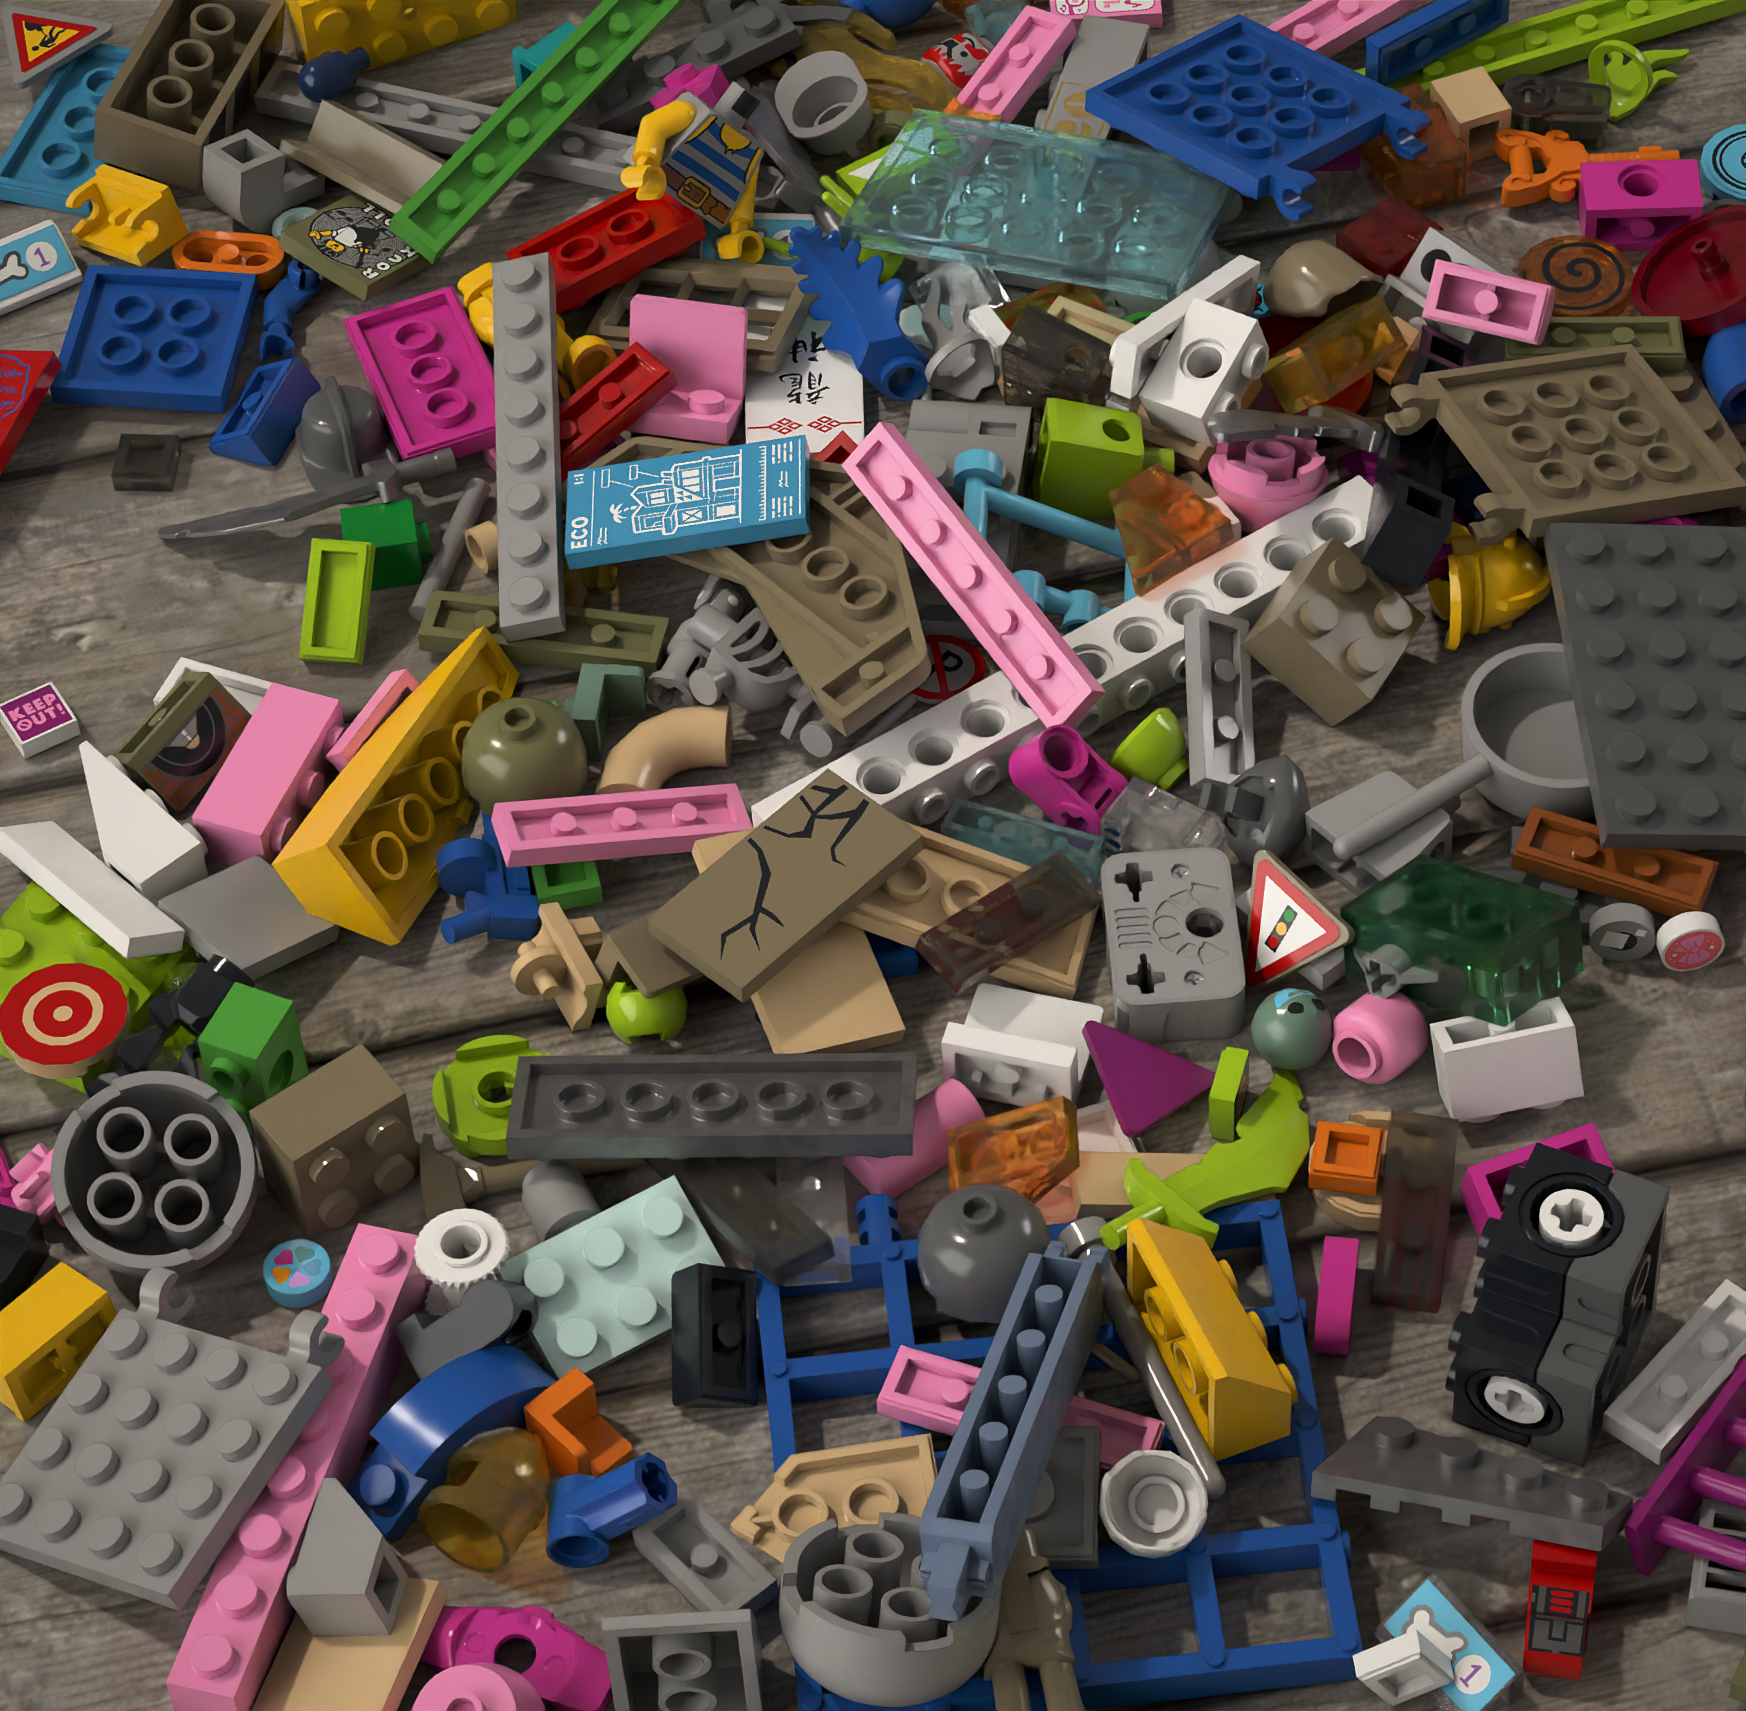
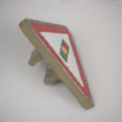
M1269 850L1256 852L1253 863L1244 956L1245 991L1250 993L1258 992L1352 943L1355 937L1354 929Z

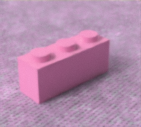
M272 682L192 816L194 828L200 833L208 849V854L204 856V859L233 866L258 854L270 865L273 863L298 829L309 808L313 809L322 796L324 781L334 766L326 755L347 730L340 700Z

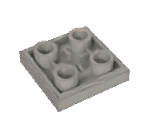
M258 854L158 901V908L185 930V942L208 961L213 954L227 959L246 973L253 981L338 940L340 926L308 914L276 870Z

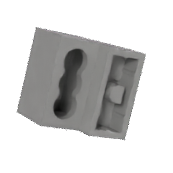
M1429 227L1401 276L1397 277L1388 274L1359 325L1379 338L1383 321L1398 316L1418 330L1424 324L1476 348L1474 366L1497 362L1503 358L1500 336L1422 318L1435 261L1439 259L1511 277L1523 278L1464 239Z

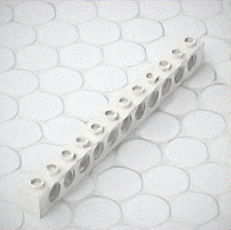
M1358 475L1314 499L1309 504L1288 513L1064 635L1063 639L1106 691L1076 723L1073 729L1082 738H1086L1093 734L1100 726L1127 711L1139 709L1149 699L1174 685L1186 682L1184 615L1196 607H1203L1249 621L1250 632L1294 566L1334 535L1361 558L1373 487ZM1000 670L752 805L753 828L758 827L827 768L901 820L919 827L923 824L933 823L950 809L976 795H983L989 792L997 783L1010 777L1008 766L1012 752L1047 727L1004 672Z

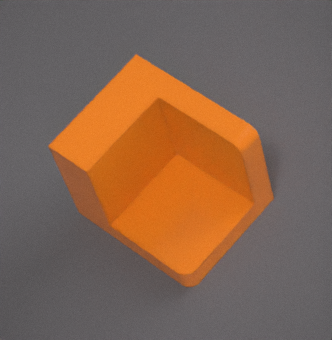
M577 1367L573 1368L523 1407L530 1446L563 1477L584 1474L598 1478L625 1464L633 1457L632 1444L599 1414L594 1382Z

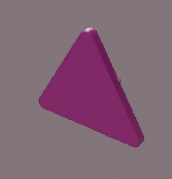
M1090 1020L1084 1025L1082 1029L1083 1037L1120 1128L1127 1137H1138L1211 1091L1215 1072L1096 1021Z

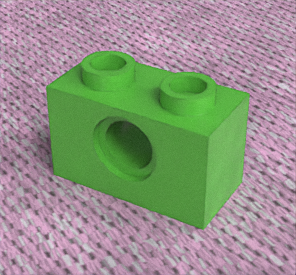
M235 982L197 1041L208 1085L216 1089L219 1095L236 1110L247 1127L248 1132L254 1133L249 1111L308 1076L309 1071L294 1001Z

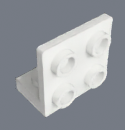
M981 983L975 992L965 1024L948 1022L941 1041L943 1080L945 1082L953 1078L960 1081L969 1089L974 1097L1057 1114L1073 1111L1092 1057L1083 1037L1082 1029L1086 1022L1090 1020L1103 1024L1104 1009L1098 1005Z

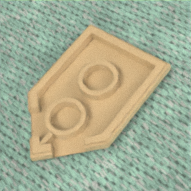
M931 1433L792 1454L773 1475L774 1481L753 1506L747 1505L730 1524V1530L783 1563L789 1546L800 1534L832 1518L837 1523L839 1529L855 1525L878 1524L879 1512L922 1517L923 1510L938 1476Z

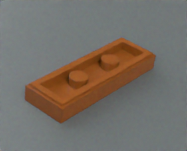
M1532 806L1513 851L1511 868L1605 897L1636 904L1647 910L1670 917L1692 911L1703 912L1717 876L1719 862L1676 849L1601 848L1597 825Z

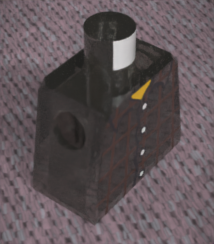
M1027 305L1001 348L1005 405L1034 407L1035 423L1042 424L1047 398H1059L1135 412L1136 414L1141 400L1138 396L1139 394L1132 399H1128L1110 391L1113 367L1109 362L1112 348L1109 343L1036 306Z

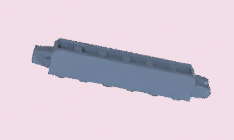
M1052 1240L1044 1255L1029 1253L922 1513L920 1526L922 1563L920 1571L921 1578L924 1581V1588L927 1589V1596L931 1600L928 1608L930 1618L959 1622L971 1595L993 1599L997 1596L1104 1319L1103 1293L1110 1271L1111 1257L1107 1247L1093 1246L1086 1260L1070 1259L1067 1242Z

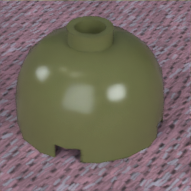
M512 697L492 704L476 717L463 739L461 771L464 788L468 796L471 794L473 798L479 801L480 810L489 817H492L495 803L580 796L587 784L588 761L582 736L570 716L546 700L535 697Z

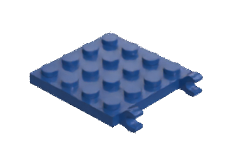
M1241 14L1086 90L1085 100L1086 112L1106 121L1111 127L1123 130L1150 144L1153 149L1165 152L1185 162L1197 172L1210 175L1235 188L1240 194L1256 200L1270 194L1274 198L1279 211L1286 218L1293 221H1299L1314 213L1315 206L1302 200L1299 195L1317 186L1316 178L1308 172L1382 133L1389 138L1392 148L1398 155L1405 159H1414L1427 152L1428 145L1417 140L1412 132L1417 133L1431 124V119L1427 114L1420 110L1410 109V98Z

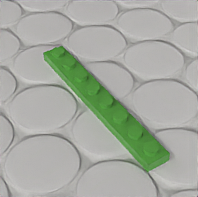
M603 0L392 217L388 229L430 263L434 264L686 0Z

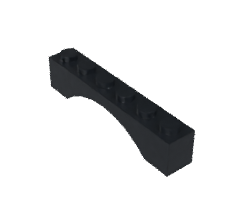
M1423 324L1391 380L1386 414L1403 410L1390 395L1393 387L1401 384L1418 385L1421 373L1474 366L1477 349ZM1436 418L1426 422L1415 433L1405 436L1396 435L1384 421L1383 429L1385 434L1379 451L1361 557V564L1370 567L1378 576L1389 581H1401L1414 588H1418L1451 532L1455 499L1442 494L1441 491L1442 474L1451 438Z

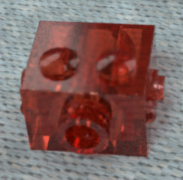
M1393 194L1336 233V247L1374 274L1382 276L1385 281L1388 274L1397 277L1401 276L1429 227L1443 232L1444 228Z

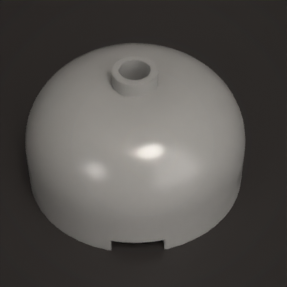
M143 1071L112 1080V1085L92 1096L78 1111L74 1109L58 1134L52 1154L50 1171L51 1187L57 1209L76 1242L96 1261L116 1272L138 1278H144L154 1268L172 1270L178 1276L195 1272L223 1255L239 1238L252 1215L258 1193L259 1172L255 1148L248 1129L236 1110L219 1095L216 1089L194 1077L170 1071ZM165 1185V1186L162 1187V1189L159 1191V1193L157 1194V1197H156V1199H155V1201H154V1200H153V1194H154L155 1190H156L159 1186Z
M879 1512L878 1524L855 1525L839 1529L837 1523L832 1518L800 1534L792 1542L785 1554L779 1598L780 1625L784 1640L796 1662L813 1680L827 1690L846 1699L867 1705L881 1707L913 1706L939 1699L953 1692L966 1683L982 1666L991 1650L997 1631L1002 1583L995 1599L971 1595L959 1622L930 1618L928 1608L931 1600L927 1596V1589L924 1588V1581L921 1578L920 1571L922 1563L920 1545L922 1517Z

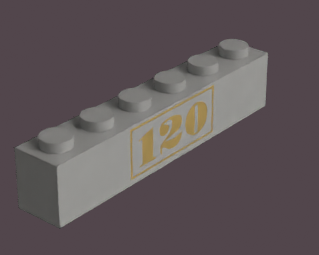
M1084 15L1077 32L1078 35L1063 53L1062 73L1054 72L1051 78L1048 109H1040L1037 113L1034 125L1033 147H1024L1022 151L1018 185H1009L1004 201L1003 223H995L990 233L988 255L991 258H996L997 283L1064 294L1102 195V184L1110 174L1125 131L1115 129L1106 121L1085 111L1086 90L1150 59V25Z

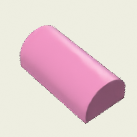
M1436 259L1422 318L1541 345L1553 311L1555 287Z
M951 1078L915 1102L913 1156H890L886 1158L842 1156V1162L871 1194H885L895 1199L987 1139L988 1125L986 1117L969 1089L960 1081Z

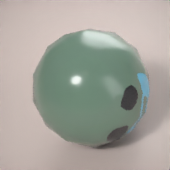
M1285 988L1272 993L1259 1005L1252 1020L1253 1046L1266 1062L1276 1069L1298 1072L1316 1065L1329 1050L1333 1039L1332 1013L1310 991Z

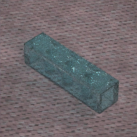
M955 797L941 825V833L944 836L1094 889L1101 874V866L1105 862V837Z

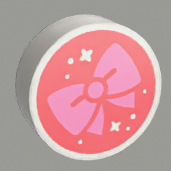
M1699 911L1682 913L1669 919L1658 930L1655 937V943L1663 964L1671 970L1680 972L1699 969L1710 964L1720 956L1725 947V939L1717 919L1709 913Z

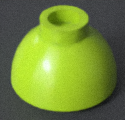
M1170 708L1156 709L1118 746L1108 759L1107 764L1121 773L1131 785L1154 786L1158 784L1165 792L1169 791L1190 769L1189 762L1184 758L1185 736L1183 728L1176 715Z

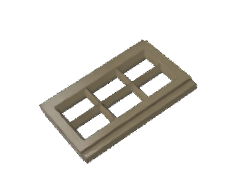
M686 257L665 258L642 270L632 281L612 286L586 330L585 335H595L605 340L613 348L617 357L629 348L630 327L618 325L624 314L630 313V302L641 284L678 287L680 289L674 299L689 300L694 289L733 292L735 294L728 306L743 307L749 294L787 297L789 300L783 311L743 307L748 311V325L774 327L767 340L747 339L746 370L775 373L776 369H781L809 316V307L818 299L819 295L800 291L798 283L808 277V275L796 274L792 267Z

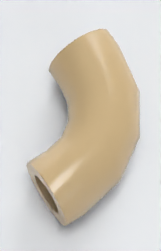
M712 704L673 708L639 723L610 750L598 777L595 795L659 790L670 777L687 769L729 767L733 746L732 706Z

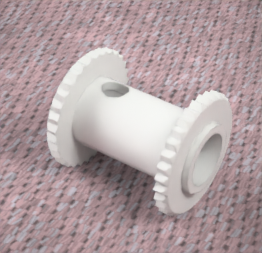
M454 1209L437 1215L419 1232V1237L415 1240L414 1258L417 1261L416 1265L420 1268L421 1274L426 1276V1280H432L433 1285L429 1286L430 1291L426 1293V1314L444 1316L460 1305L464 1292L472 1284L481 1280H497L495 1274L500 1273V1268L506 1266L505 1260L509 1258L508 1252L510 1251V1240L507 1237V1231L504 1229L503 1224L498 1222L497 1218L476 1209Z

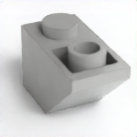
M323 1478L314 1508L306 1524L305 1537L297 1563L290 1569L287 1576L286 1596L288 1601L295 1608L313 1637L391 1635L408 1575L383 1534L336 1478Z

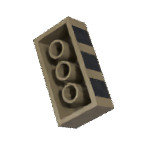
M162 0L95 110L94 158L199 193L203 186L204 147L229 137L234 133L255 93L282 50L285 0Z

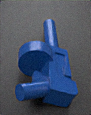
M482 811L484 827L482 839H457L443 846L437 854L436 865L439 885L445 892L451 895L465 897V912L442 920L441 933L448 944H454L487 932L488 939L530 940L535 935L540 916L538 914L537 895H530L527 866L507 868L491 817Z

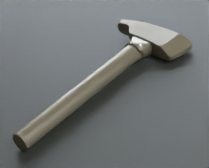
M423 1133L420 1152V1176L426 1224L431 1219L436 1218L437 1215L443 1214L446 1211L466 1208L465 1205L479 1198L486 1197L485 1195L522 1188V1182L527 1173L535 1166L546 1161L532 1159L483 1169L480 1167H456L452 1157L440 1154L435 1149L432 1134ZM600 1158L553 1160H561L568 1163L570 1167L577 1169L585 1177L671 1161L672 1159L622 1158L610 1161Z

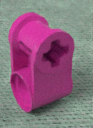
M1062 724L1049 726L1016 748L1009 758L1008 771L1017 789L1027 795L1055 823L1056 827L1066 838L1080 846H1097L1105 836L1104 829L1109 819L1115 812L1124 811L1133 800L1134 792L1127 779L1116 769L1110 767L1084 741L1081 735L1070 726ZM1045 756H1046V757L1048 758V760L1051 762V766H1050V764L1047 762ZM1108 788L1111 789V792L1104 793ZM1081 816L1082 818L1079 820V822H1076L1075 818H1079Z

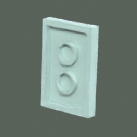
M675 1175L505 1261L506 1266L501 1267V1272L496 1273L495 1276L498 1281L520 1283L528 1287L535 1295L539 1307L538 1320L533 1331L528 1336L548 1373L558 1381L575 1367L586 1376H589L671 1333L672 1275L676 1271L696 1263L726 1266Z

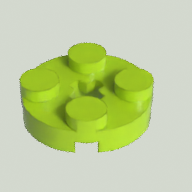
M492 1035L472 1040L455 1051L456 1060L446 1067L443 1074L440 1067L434 1076L432 1098L436 1120L442 1132L453 1141V1146L459 1154L466 1157L507 1155L506 1132L512 1098L500 1103L486 1100L491 1098L492 1089L498 1087H505L506 1094L513 1095L519 1056H544L541 1052L529 1047V1040L514 1035ZM546 1051V1056H552L548 1051Z

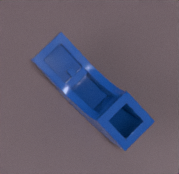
M496 1346L475 1350L448 1362L409 1390L372 1429L369 1434L379 1444L347 1485L346 1491L385 1536L400 1540L447 1477L467 1458L480 1449L499 1441L514 1440L524 1444L528 1438L523 1407L554 1384L556 1380L521 1348L514 1346Z

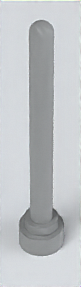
M1098 1216L1079 1219L1063 1229L1056 1241L1067 1242L1070 1259L1086 1260L1093 1246L1106 1247L1101 1241L1103 1237L1099 1234L1101 1226L1106 1224V1221ZM1109 1249L1111 1255L1110 1271L1103 1293V1307L1132 1363L1140 1372V1378L1161 1419L1165 1422V1426L1181 1457L1195 1466L1207 1489L1208 1499H1217L1225 1492V1478L1114 1268L1117 1260L1116 1250Z

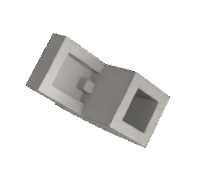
M248 129L204 147L202 179L207 198L215 206L255 233L272 234L273 222L283 211L324 194L325 175L279 151Z

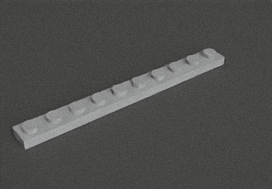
M279 60L275 62L254 95L258 113L313 125L321 103L308 100L300 91L298 76L303 65ZM358 77L356 84L352 86L350 91L332 100L423 149L453 155L498 109L493 106ZM568 123L523 171L623 192L629 188L622 184L621 172L624 168L631 165L622 156L637 138ZM760 164L755 192L754 213L783 212L786 204L774 194V190L785 177L780 168Z

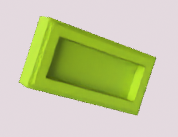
M312 538L299 649V659L303 662L363 666L376 546L373 543Z

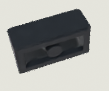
M696 1263L676 1271L671 1279L673 1405L684 1408H752L758 1406L756 1271Z

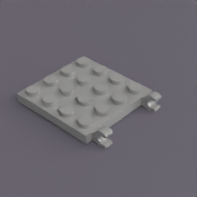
M154 1268L146 1274L142 1281L138 1311L134 1312L124 1308L119 1311L1 1479L0 1550L181 1611L333 1386V1381L324 1370L338 1358L344 1347L345 1340L342 1336L322 1331L329 1322L327 1315L307 1309L303 1310L296 1317L291 1326L287 1356L178 1325L176 1323L190 1311L195 1296L191 1292L172 1287L179 1278L175 1271L165 1268Z

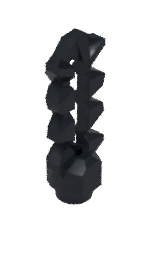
M213 954L206 965L202 962L199 963L181 987L153 998L148 1005V1009L157 1028L123 1038L116 1051L123 1067L116 1072L104 1073L94 1079L86 1087L89 1098L112 1085V1080L147 1071L162 1052L168 1037L174 1036L181 1026L196 1039L185 1048L180 1061L171 1072L181 1073L199 1080L197 1058H201L197 1041L233 984L238 982L254 988L255 983L236 965L217 954ZM67 1118L54 1130L57 1137Z

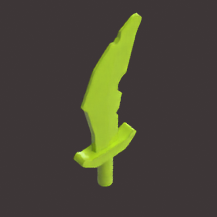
M1278 1069L1271 1084L1238 1121L1236 1131L1240 1139L1231 1143L1222 1144L1217 1142L1202 1156L1200 1164L1193 1163L1164 1180H1160L1145 1168L1141 1159H1128L1123 1175V1183L1129 1202L1135 1208L1101 1226L1099 1234L1103 1237L1102 1243L1110 1250H1117L1126 1245L1127 1222L1143 1218L1201 1236L1205 1239L1211 1250L1218 1234L1219 1225L1205 1219L1202 1215L1218 1207L1263 1195L1285 1193L1310 1150L1308 1114L1299 1108L1304 1097L1297 1078L1289 1070Z

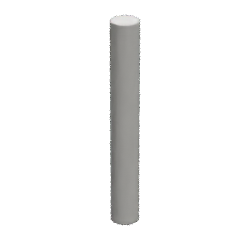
M471 478L409 608L410 616L418 622H422L432 591H445L466 545L465 531L475 526L491 491L490 485L481 478Z

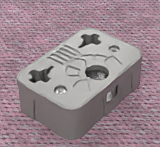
M1213 847L1120 853L1106 859L1101 866V910L1106 933V956L1109 983L1112 986L1115 1030L1150 1045L1175 1041L1227 1039L1240 1033L1245 1024V971L1231 868L1227 855Z

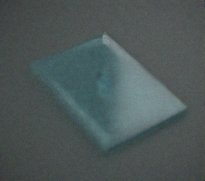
M916 108L840 222L839 232L842 234L843 244H848L852 239H856L861 243L862 247L1172 301L1180 296L1238 191L1210 175L1197 172L1185 162L1165 152L1157 151L1152 147Z

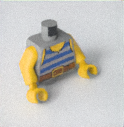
M735 81L731 83L714 108L690 91L682 93L675 101L642 118L637 140L622 156L631 165L624 168L621 172L622 184L626 188H639L636 193V198L639 201L658 200L666 192L721 231L726 225L727 228L731 229V233L723 235L717 245L719 254L726 260L738 258L739 262L756 264L762 259L764 245L760 236L749 229L754 227L755 192L760 161L764 155V146L742 129V127L761 100Z

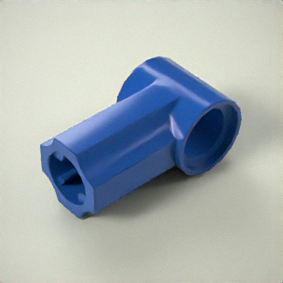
M647 1452L598 1478L591 1475L575 1474L558 1478L551 1483L548 1490L546 1552L548 1557L555 1563L565 1567L587 1568L598 1565L608 1558L611 1539L663 1514L665 1510L677 1505V1484L670 1477L665 1462Z

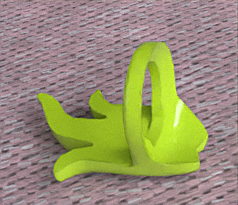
M1607 40L1600 43L1592 50L1588 59V88L1592 113L1606 115L1612 122L1622 120L1641 107L1655 88L1661 85L1673 84L1677 81L1678 76L1671 71H1653L1680 63L1686 59L1689 50H1650L1641 52L1631 44L1620 40ZM1622 53L1632 58L1626 65H1623L1624 56ZM1605 54H1607L1608 58L1610 59V62L1606 67L1604 66Z

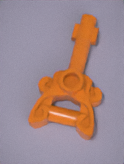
M1501 129L1494 138L1496 154L1505 162L1510 163L1511 174L1502 184L1501 206L1504 208L1536 203L1547 197H1551L1552 200L1560 203L1571 201L1579 190L1580 164L1582 162L1680 159L1679 150H1662V146L1638 147V152L1589 154L1583 144L1578 141H1570L1568 133L1563 130H1551L1545 136L1529 131ZM1533 160H1540L1547 169L1546 172L1534 174Z

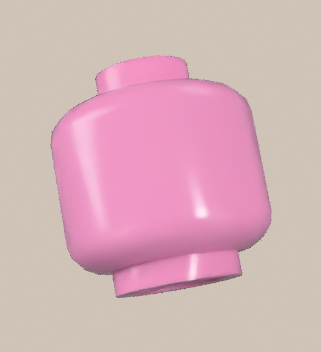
M1368 991L1338 1013L1332 1024L1333 1039L1331 1046L1335 1061L1349 1076L1370 1085L1386 1084L1422 1057L1428 1046L1429 1030L1425 1017L1419 1007L1404 993L1398 991L1392 996L1383 999L1372 996L1370 991Z

